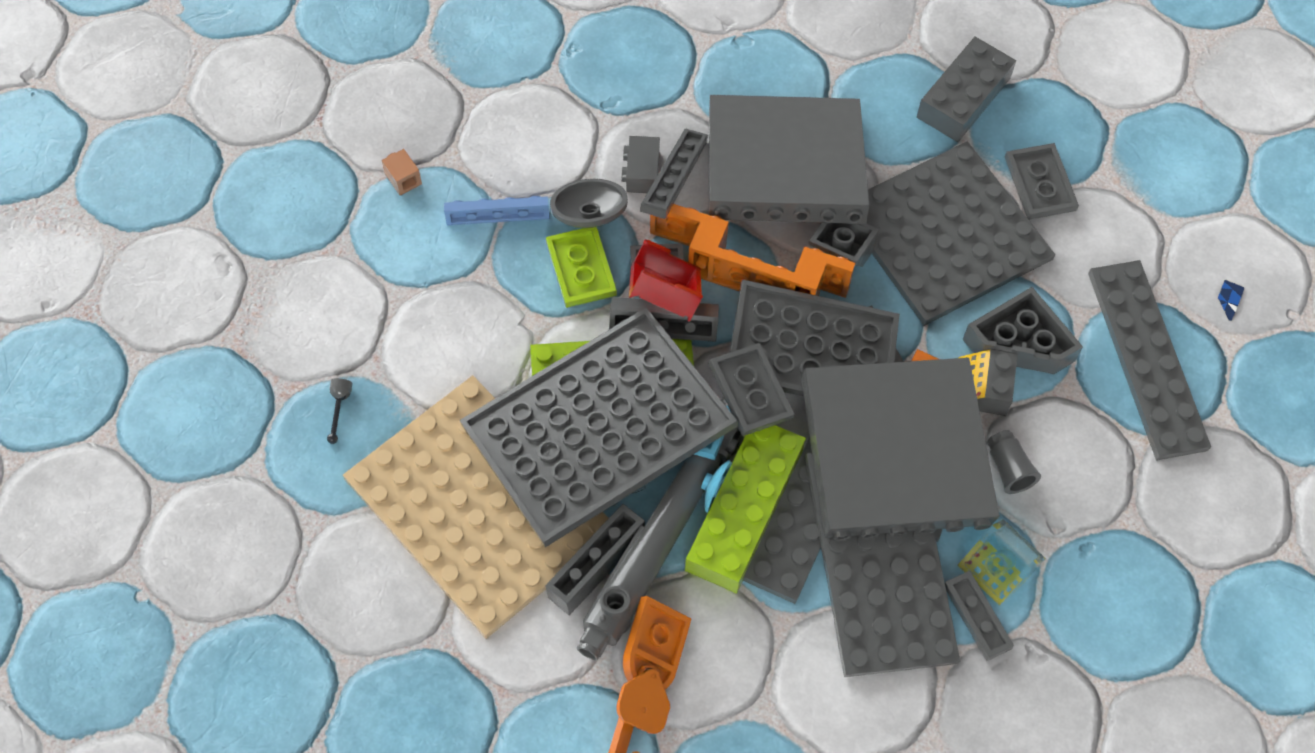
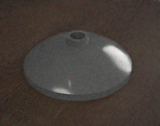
M582 179L568 183L559 188L550 200L553 216L562 223L577 228H593L606 225L617 219L626 210L628 205L625 189L619 184L605 179Z

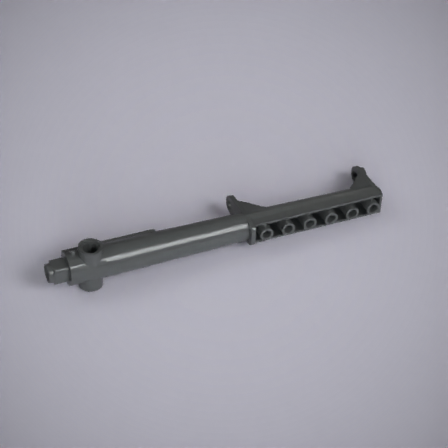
M722 397L721 401L728 406L724 397ZM738 427L724 435L715 460L694 454L686 459L645 527H639L583 620L585 632L577 646V650L582 655L596 661L601 657L607 645L616 646L622 634L628 631L631 619L638 608L640 598L647 594L705 492L704 489H701L707 473L713 475L718 467L728 461L730 455L736 452L740 442L738 438L741 435Z

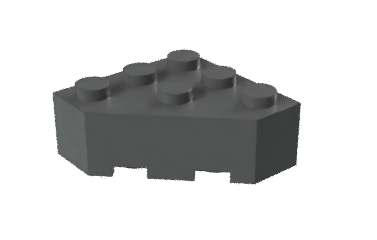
M1033 287L968 324L963 337V341L973 353L990 349L1018 354L1016 367L1056 374L1074 363L1083 348Z

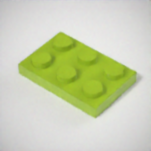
M597 227L581 228L546 237V244L566 308L617 296V289Z

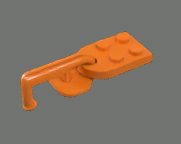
M649 596L640 598L624 651L623 670L628 682L623 684L617 701V714L619 718L608 753H627L634 727L649 734L660 733L664 729L669 715L670 702L665 689L671 685L676 676L692 619Z

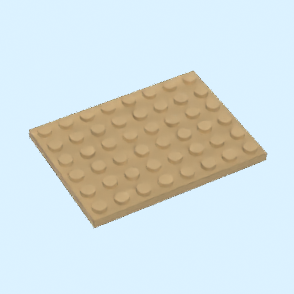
M472 375L343 474V477L452 602L487 639L545 591V585L609 518L604 512H601L545 548L460 423L462 418L495 399Z

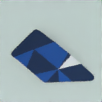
M1224 280L1218 300L1228 320L1232 321L1244 287Z

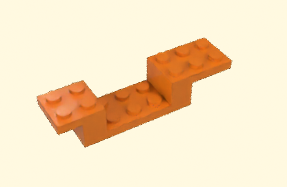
M673 204L665 219L650 215V234L690 246L688 262L701 268V279L736 291H740L742 280L816 296H819L820 291L823 290L844 298L847 297L855 263L847 258L836 257L826 254L820 249H811L804 246L795 272H792L783 266H774L758 258H749L738 254L734 250L726 249L729 222L719 216H710L694 208H686Z

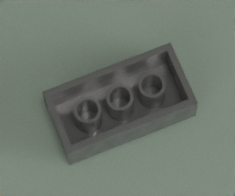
M974 36L921 99L916 118L959 142L1011 79L1017 60Z

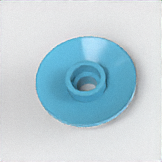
M729 460L722 464L713 475L707 473L701 489L706 490L704 502L706 513L709 512L732 465V462Z

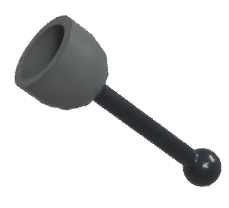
M334 378L330 382V394L336 399L331 434L327 436V441L330 444H335L338 441L336 432L341 401L347 399L352 391L353 383L347 379Z

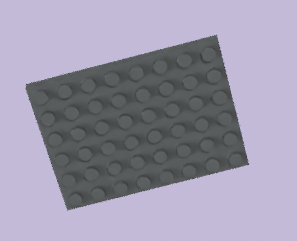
M647 308L642 309L460 420L462 427L545 548L738 427L737 419Z

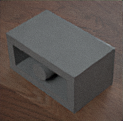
M629 136V146L624 145L623 161H627V167H622L621 182H626V192L648 193L658 175L660 137Z

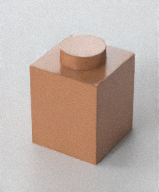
M405 149L391 153L381 160L386 177L400 196L422 185L419 169Z

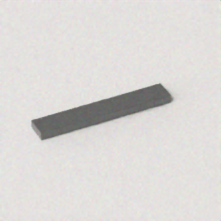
M687 128L684 129L642 201L640 212L663 219L667 217L706 146L709 135Z

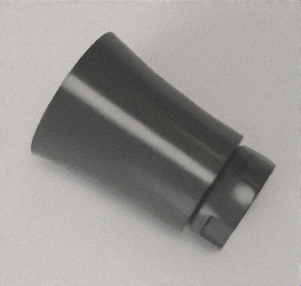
M1010 430L1000 431L988 439L987 443L991 449L990 454L996 463L1005 493L1016 494L1031 488L1039 482L1041 474L1031 463L1018 439L1014 437Z

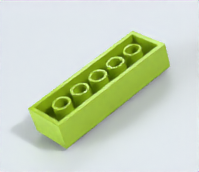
M776 425L745 435L686 557V572L731 592L738 593L744 575L803 452L805 437Z

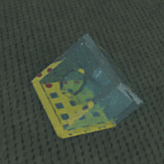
M1002 519L987 530L957 566L964 572L971 571L979 587L998 605H1001L1034 573L1046 558Z

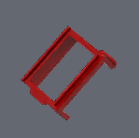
M645 239L631 266L629 298L639 296V298L679 316H687V321L690 322L703 298L701 268L671 255V251L668 248Z

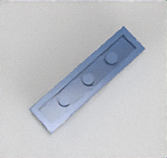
M531 196L529 198L507 197L497 200L480 199L478 201L465 202L456 200L444 203L447 225L550 219L548 196Z

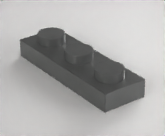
M971 571L946 581V592L986 661L1012 650L1014 644Z

